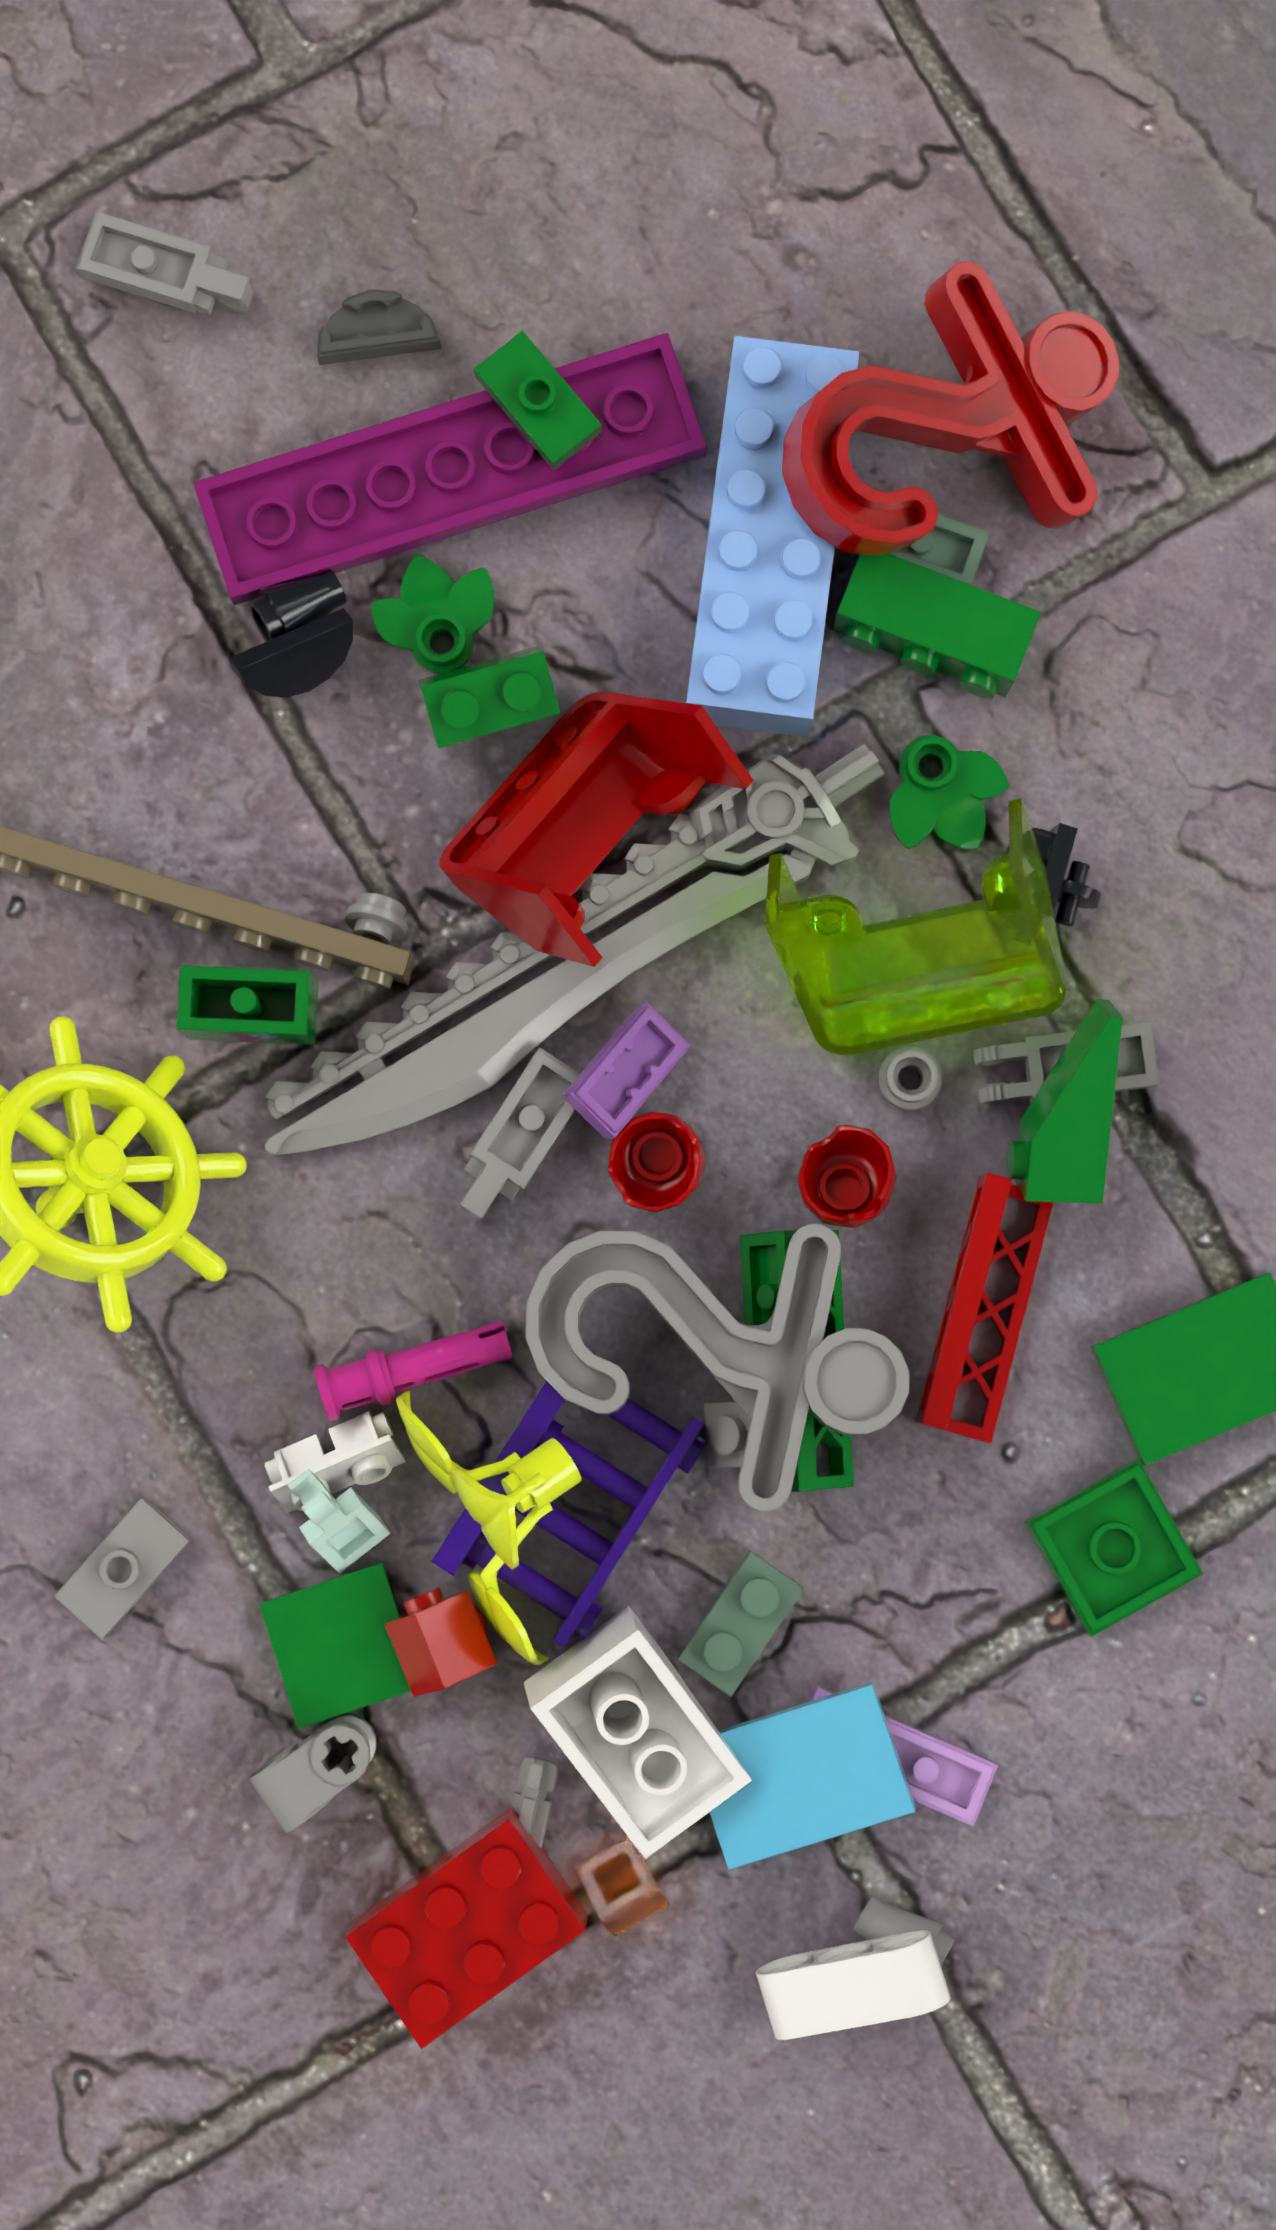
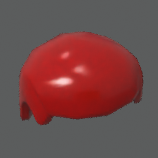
M649 1112L630 1119L619 1134L612 1139L608 1159V1174L621 1193L623 1201L629 1206L657 1213L681 1205L699 1187L705 1170V1154L700 1139L691 1126L679 1116L663 1112Z
M851 1125L836 1126L835 1130L828 1137L808 1147L802 1160L797 1183L805 1207L823 1224L855 1228L870 1222L889 1205L897 1177L889 1146L872 1130Z

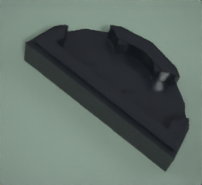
M342 608L232 656L230 659L247 686L264 696L287 698L306 693L330 679L345 661L353 642V620L347 611Z

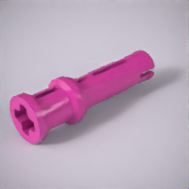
M499 1320L495 1323L481 1326V1328L457 1333L386 1355L383 1350L377 1351V1349L366 1351L364 1359L330 1369L321 1364L314 1367V1372L327 1418L331 1422L338 1420L342 1411L376 1401L385 1406L391 1404V1400L397 1398L396 1393L469 1372L489 1364L512 1360L513 1355L503 1321Z

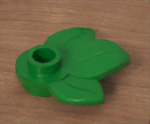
M417 554L413 557L403 575L400 599L387 598L371 603L373 622L379 635L390 646L412 651L415 660L422 668L434 674H441L462 668L469 661L473 652V635L488 624L492 617L494 589L492 580L487 570L483 567L470 571L453 583L452 578L441 567L425 556ZM444 635L452 638L454 646L449 652L439 654L431 649V644L436 637Z
M936 735L918 737L906 746L900 757L899 774L902 783L895 790L889 802V817L892 829L898 841L906 849L917 846L933 831L939 839L953 847L977 850L982 843L986 828L985 809L982 800L992 799L1008 790L1009 782L997 761L982 751H958L949 740ZM926 758L934 759L940 765L941 774L935 778L923 776L919 770V762Z

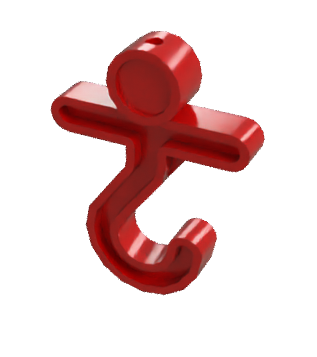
M963 261L956 263L928 287L925 294V307L964 385L875 365L843 372L797 410L784 437L782 475L792 506L815 535L843 552L879 556L907 548L934 529L938 516L934 499L921 488L911 486L892 492L874 490L860 480L853 471L849 459V440L852 434L858 431L954 453L973 449L1000 455L1003 457L1032 515L1038 523L1046 528L1057 529L1088 513L1094 507L1097 500L1095 481L1066 425L1079 419L1111 395L1118 380L1119 357L1114 341L1104 327L1082 313L1066 311L1051 315L1020 338L987 273L976 263Z

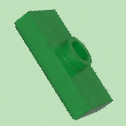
M523 330L474 368L475 378L553 471L602 433V424Z

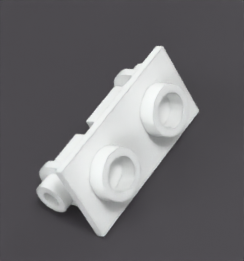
M367 1411L362 1415L329 1428L335 1450L327 1454L324 1453L321 1441L316 1434L283 1449L274 1451L275 1458L264 1463L267 1474L272 1482V1485L269 1486L270 1492L289 1513L294 1510L303 1511L301 1507L304 1504L289 1489L288 1484L307 1469H310L319 1478L331 1495L354 1484L368 1485L384 1479L390 1474L392 1468L406 1462L404 1455L391 1437L394 1434L385 1412L373 1416L370 1411Z

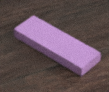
M817 1685L811 1701L834 1694V1692ZM885 1715L913 1800L974 1826L998 1764Z

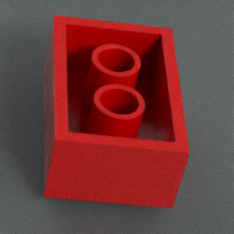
M511 1807L355 1919L345 1938L417 2044L423 2049L586 1930L588 1913L544 1849H541L532 1835L528 1834L520 1822L518 1814Z

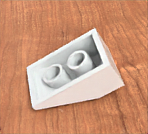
M629 1605L588 1634L584 1640L577 1642L523 1682L530 1709L645 1859L752 1781L668 1657Z

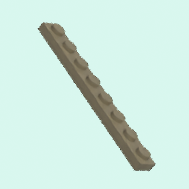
M0 826L1 872L28 879L31 870L54 876L51 883L52 886L82 897H88L91 888L114 895L113 905L140 915L148 916L151 907L174 913L172 923L195 932L209 934L211 925L235 932L232 939L233 942L257 951L268 953L271 944L295 950L293 960L319 970L329 971L332 962L356 969L354 979L381 989L390 990L392 981L405 985L409 984L416 963L410 951Z

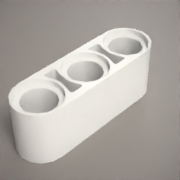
M928 1930L911 1931L794 1954L771 1961L758 1968L755 1972L774 2036L778 2040L795 2039L911 2018L935 2011L946 2005L951 1999L931 1932Z

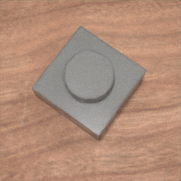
M735 1401L704 1403L705 1435L708 1441L706 1444L707 1468L741 1467L751 1419Z

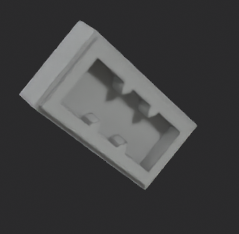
M143 1497L54 1597L102 1640L112 1632L192 1539L147 1498Z

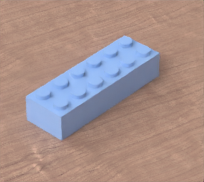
M734 336L686 701L688 704L702 705L716 726L808 737L814 715L835 546L815 535L792 506L782 475L783 442L797 410L839 374L857 369L859 351Z

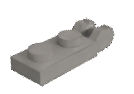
M1151 1022L1122 1025L1115 1092L1157 1087L1160 1083ZM1076 1031L1029 1036L1023 1038L1022 1042L994 1045L973 1050L975 1065H983L985 1067L1024 1059L1027 1082L1011 1084L1000 1082L988 1084L985 1088L978 1089L980 1103L991 1104L1030 1098L1031 1103Z

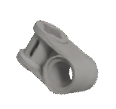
M354 1714L339 1715L300 1743H294L253 1773L248 1780L285 1832L288 1833L315 1815L335 1795L361 1777L366 1771L368 1764L372 1761L377 1749L376 1734L373 1727L364 1718ZM352 1739L358 1747L352 1759L348 1755H343L337 1759L331 1752L337 1740L343 1744Z

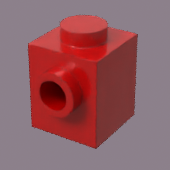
M440 1587L429 1590L404 1601L403 1604L407 1614L385 1623L413 1697L446 1689L497 1664L486 1637L485 1619L478 1607L473 1604L468 1590L445 1598Z

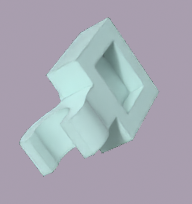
M307 1469L288 1484L289 1489L304 1504L301 1508L310 1518L299 1527L309 1545L339 1573L391 1534L381 1517L351 1487L335 1499L310 1469Z

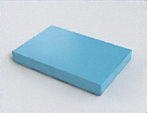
M873 1681L718 1730L752 1780L709 1812L728 1870L915 1812L916 1806Z

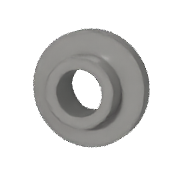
M362 893L358 895L356 903L347 908L344 917L345 923L354 930L353 934L388 945L390 942L403 940L408 929V925L404 920L406 914L405 907L398 901L377 893Z
M915 1046L901 1047L891 1052L883 1061L879 1069L878 1083L883 1096L889 1103L900 1109L916 1110L931 1103L938 1095L942 1086V1070L937 1059L925 1049ZM904 1068L915 1069L921 1077L919 1088L915 1090L903 1088L898 1081L900 1070Z

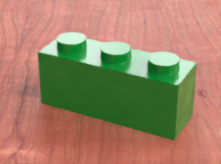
M889 553L879 556L860 554L837 611L832 631L842 634V640L857 650L875 653L879 648L901 657V664L914 672L924 675H935L936 671L959 679V686L971 694L984 698H992L995 694L1006 698L1016 679L1041 612Z

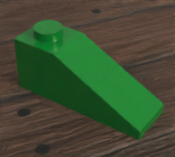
M1096 999L1021 1118L1019 1140L1009 1142L1007 1150L1008 1178L1015 1179L1025 1201L1103 1204L1123 1017L1110 1000Z

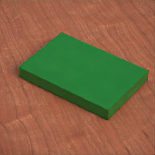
M1271 1273L1257 1276L1091 1346L1142 1465L1153 1463L1276 1411V1284Z

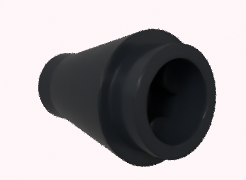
M330 569L317 575L260 588L259 596L250 600L248 606L256 627L267 642L328 615L335 608L345 604L347 600L341 583Z

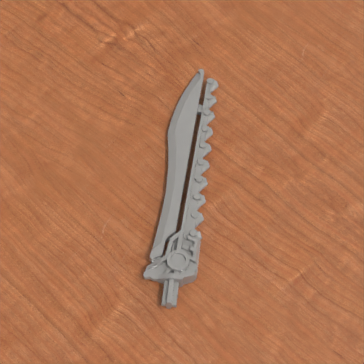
M862 744L814 776L809 769L804 768L801 770L781 755L771 754L747 770L753 779V782L747 789L723 786L691 807L688 811L689 814H678L669 828V831L672 832L671 843L668 845L634 843L624 858L627 861L626 873L623 875L592 873L579 889L583 891L582 902L579 904L585 911V919L581 930L586 936H589L704 866L741 872L784 850L791 854L790 856L785 854L746 876L719 872L710 873L593 944L603 957L595 967L565 960L386 1067L382 1060L554 957L553 955L534 950L514 933L500 932L490 947L493 950V961L489 964L455 962L445 977L448 979V991L444 994L410 992L401 1006L404 1009L403 1021L400 1023L365 1022L356 1036L359 1039V1050L355 1053L321 1051L311 1066L314 1069V1080L310 1083L276 1081L266 1095V1098L269 1099V1112L277 1120L285 1115H292L298 1109L359 1073L365 1080L268 1138L265 1143L266 1151L272 1155L280 1156L361 1141L410 1126L453 1108L496 1085L533 1049L569 1019L632 973L689 939L790 886L792 887L809 879L815 862L831 867L855 859L859 849L849 841V831L841 821L835 807L884 775L876 755L872 750L869 751L865 744Z

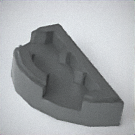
M368 290L347 297L342 302V307L330 316L326 326L322 327L319 332L317 358L319 365L436 350L441 349V345L432 318L427 313L425 314L416 304L403 299L402 294L395 291Z

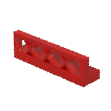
M986 1173L978 1179L915 1423L987 1443H992L1054 1203L1025 1201L1019 1187L1011 1184L1012 1179L991 1173ZM1007 1198L1037 1206L1031 1231L1009 1244L1000 1229ZM997 1241L1001 1249L993 1253ZM1027 1243L1021 1264L1013 1250ZM1005 1255L1015 1271L1018 1281L1014 1294L993 1305L984 1287L990 1264ZM981 1302L985 1310L978 1314ZM1011 1304L1005 1326L998 1311ZM990 1317L1002 1338L999 1355L977 1367L968 1352L974 1325ZM965 1364L969 1372L962 1375V1371ZM995 1366L989 1388L982 1373ZM972 1379L975 1380L986 1399L980 1427L950 1419L958 1387Z

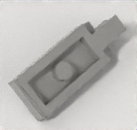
M96 212L75 267L80 278L192 313L198 311L199 313L211 315L213 306L216 305L222 309L247 315L255 294V290L252 289L249 283L250 278L227 271L229 265L227 259L214 254L211 246L101 212Z
M540 1047L537 1049L469 1154L471 1158L463 1170L476 1178L458 1207L480 1220L498 1193L512 1201L519 1189L523 1190L575 1110L562 1095L580 1073Z

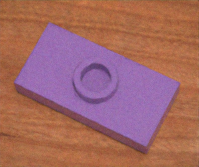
M648 1002L639 1004L565 1091L562 1097L606 1140L615 1138L691 1045Z

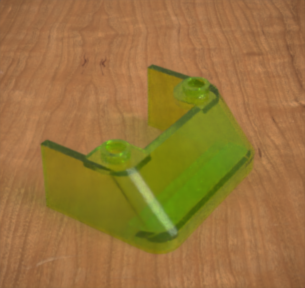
M1021 798L1008 801L1009 854L993 859L985 867L982 873L984 900L865 925L856 905L844 897L820 895L801 899L782 853L769 856L765 927L814 1038L822 1048L834 1054L853 1055L1041 1017L1054 1012L1062 1005L1066 996L1065 971L1048 878Z

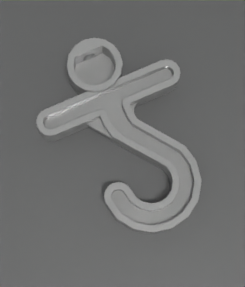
M808 1224L799 1228L793 1234L786 1251L773 1315L766 1323L761 1325L738 1323L671 1246L637 1231H599L568 1243L540 1270L526 1302V1341L538 1372L565 1400L596 1414L609 1415L619 1411L626 1404L630 1395V1383L626 1373L617 1364L594 1355L585 1346L580 1333V1316L586 1303L599 1291L609 1287H628L640 1292L751 1419L738 1476V1491L741 1499L749 1507L758 1511L775 1510L788 1500L792 1490L808 1410L823 1427L842 1435H865L887 1426L902 1411L909 1394V1369L902 1352L886 1336L870 1329L846 1328L828 1335L823 1340L841 1257V1244L837 1235L830 1228L821 1224Z

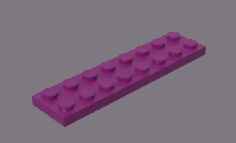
M669 334L658 335L555 368L602 424V433L554 471L491 395L484 390L193 482L233 605L258 597L260 588L317 575L330 569L335 574L706 456L707 446Z

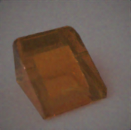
M629 1837L575 1867L602 1924L613 1936L625 1932L669 1905V1901L650 1865Z

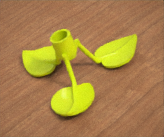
M405 1391L396 1398V1403L413 1449L428 1471L452 1494L458 1492L469 1514L476 1522L481 1524V1530L496 1553L480 1575L475 1570L467 1574L471 1590L481 1612L495 1632L510 1644L518 1654L534 1665L543 1664L549 1657L533 1649L520 1619L499 1593L497 1572L504 1563L511 1570L519 1566V1544L539 1519L553 1510L550 1502L581 1482V1475L575 1463L564 1447L556 1439L550 1438L523 1458H520L514 1452L502 1461L472 1470L464 1469L451 1460L440 1441L412 1412L410 1391ZM505 1472L509 1473L508 1476L501 1480L507 1495L491 1491L477 1482ZM515 1506L522 1513L532 1508L516 1528Z

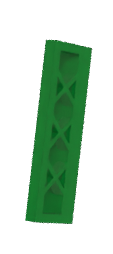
M797 1230L740 1235L745 1325H761L772 1317L786 1251L793 1234ZM832 1230L839 1239V1230ZM839 1262L823 1340L828 1335L844 1329L841 1262ZM808 1410L791 1492L854 1487L851 1435H842L823 1427ZM822 1439L829 1447L830 1475L817 1476L815 1449Z

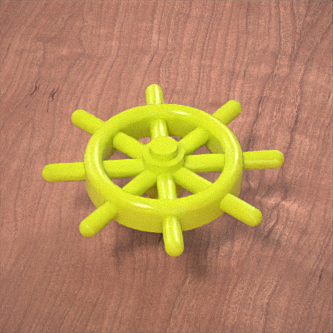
M59 1016L53 1019L49 1026L56 1066L27 1077L10 1091L0 1084V1236L11 1247L10 1251L0 1262V1296L10 1294L32 1265L61 1278L79 1282L98 1283L105 1324L110 1331L122 1333L132 1323L125 1279L148 1269L168 1251H171L208 1281H219L225 1276L227 1272L225 1261L186 1230L197 1208L201 1179L240 1177L246 1171L247 1162L241 1154L235 1152L197 1154L192 1138L183 1121L164 1100L185 1072V1064L180 1057L175 1055L165 1057L144 1083L112 1068L82 1064L75 1024L70 1018ZM63 1102L70 1139L37 1114L35 1110L49 1104ZM90 1104L103 1107L118 1115L103 1135L96 1134ZM15 1131L19 1132L53 1160L12 1162V1142ZM139 1131L151 1146L155 1156L126 1157L123 1150ZM163 1181L164 1196L161 1210L127 1183ZM49 1187L38 1198L35 1206L36 1213L29 1206L19 1188ZM110 1204L147 1234L132 1242L118 1244ZM79 1213H84L90 1244L67 1237L59 1231L70 1226Z

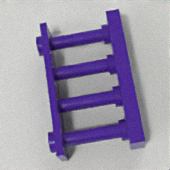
M546 1380L495 1462L504 1460L514 1452L520 1458H523L550 1438H554L570 1455L582 1477L633 1509L613 1542L552 1503L550 1504L553 1510L540 1518L536 1523L539 1527L598 1564L578 1598L520 1560L519 1566L511 1570L504 1563L497 1572L499 1579L563 1619L554 1635L553 1641L565 1647L572 1634L584 1640L603 1609L602 1605L594 1601L595 1597L675 1470L678 1468L688 1474L708 1441L698 1435L705 1423L692 1416L681 1432L628 1398L626 1404L619 1411L608 1416L668 1454L650 1484L646 1487L561 1432L564 1426L555 1421L554 1418L566 1400ZM505 1472L485 1478L481 1485L496 1493L507 1495L501 1480L508 1476L509 1473ZM515 1506V1511L524 1517H526L528 1513L532 1510V1508H530L526 1512L522 1513ZM465 1508L431 1562L454 1576L462 1563L471 1569H474L476 1565L485 1568L496 1553L481 1530V1524L476 1522Z

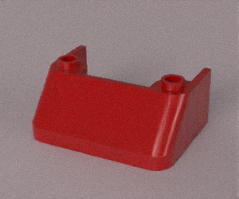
M603 691L595 692L583 697L565 712L448 844L440 857L439 865L460 891L534 950L595 967L603 957L581 930L585 919V911L579 902L572 897L573 894L644 812L656 815L678 814L694 803L698 791L706 782L747 789L753 782V779L702 705Z

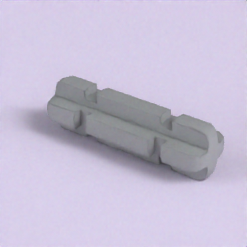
M527 1757L522 1761L517 1784L523 1785L522 1792H515L512 1807L518 1814L523 1827L528 1834L532 1835L538 1846L542 1849L552 1801L547 1800L546 1797L548 1792L552 1793L555 1791L559 1768L558 1765L549 1760Z

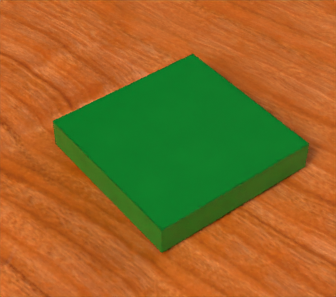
M1137 1459L1024 1521L1084 1630L1090 1637L1203 1575L1202 1570L1143 1465Z
M384 1561L259 1603L298 1729L411 1691L385 1626V1623L401 1617V1613Z

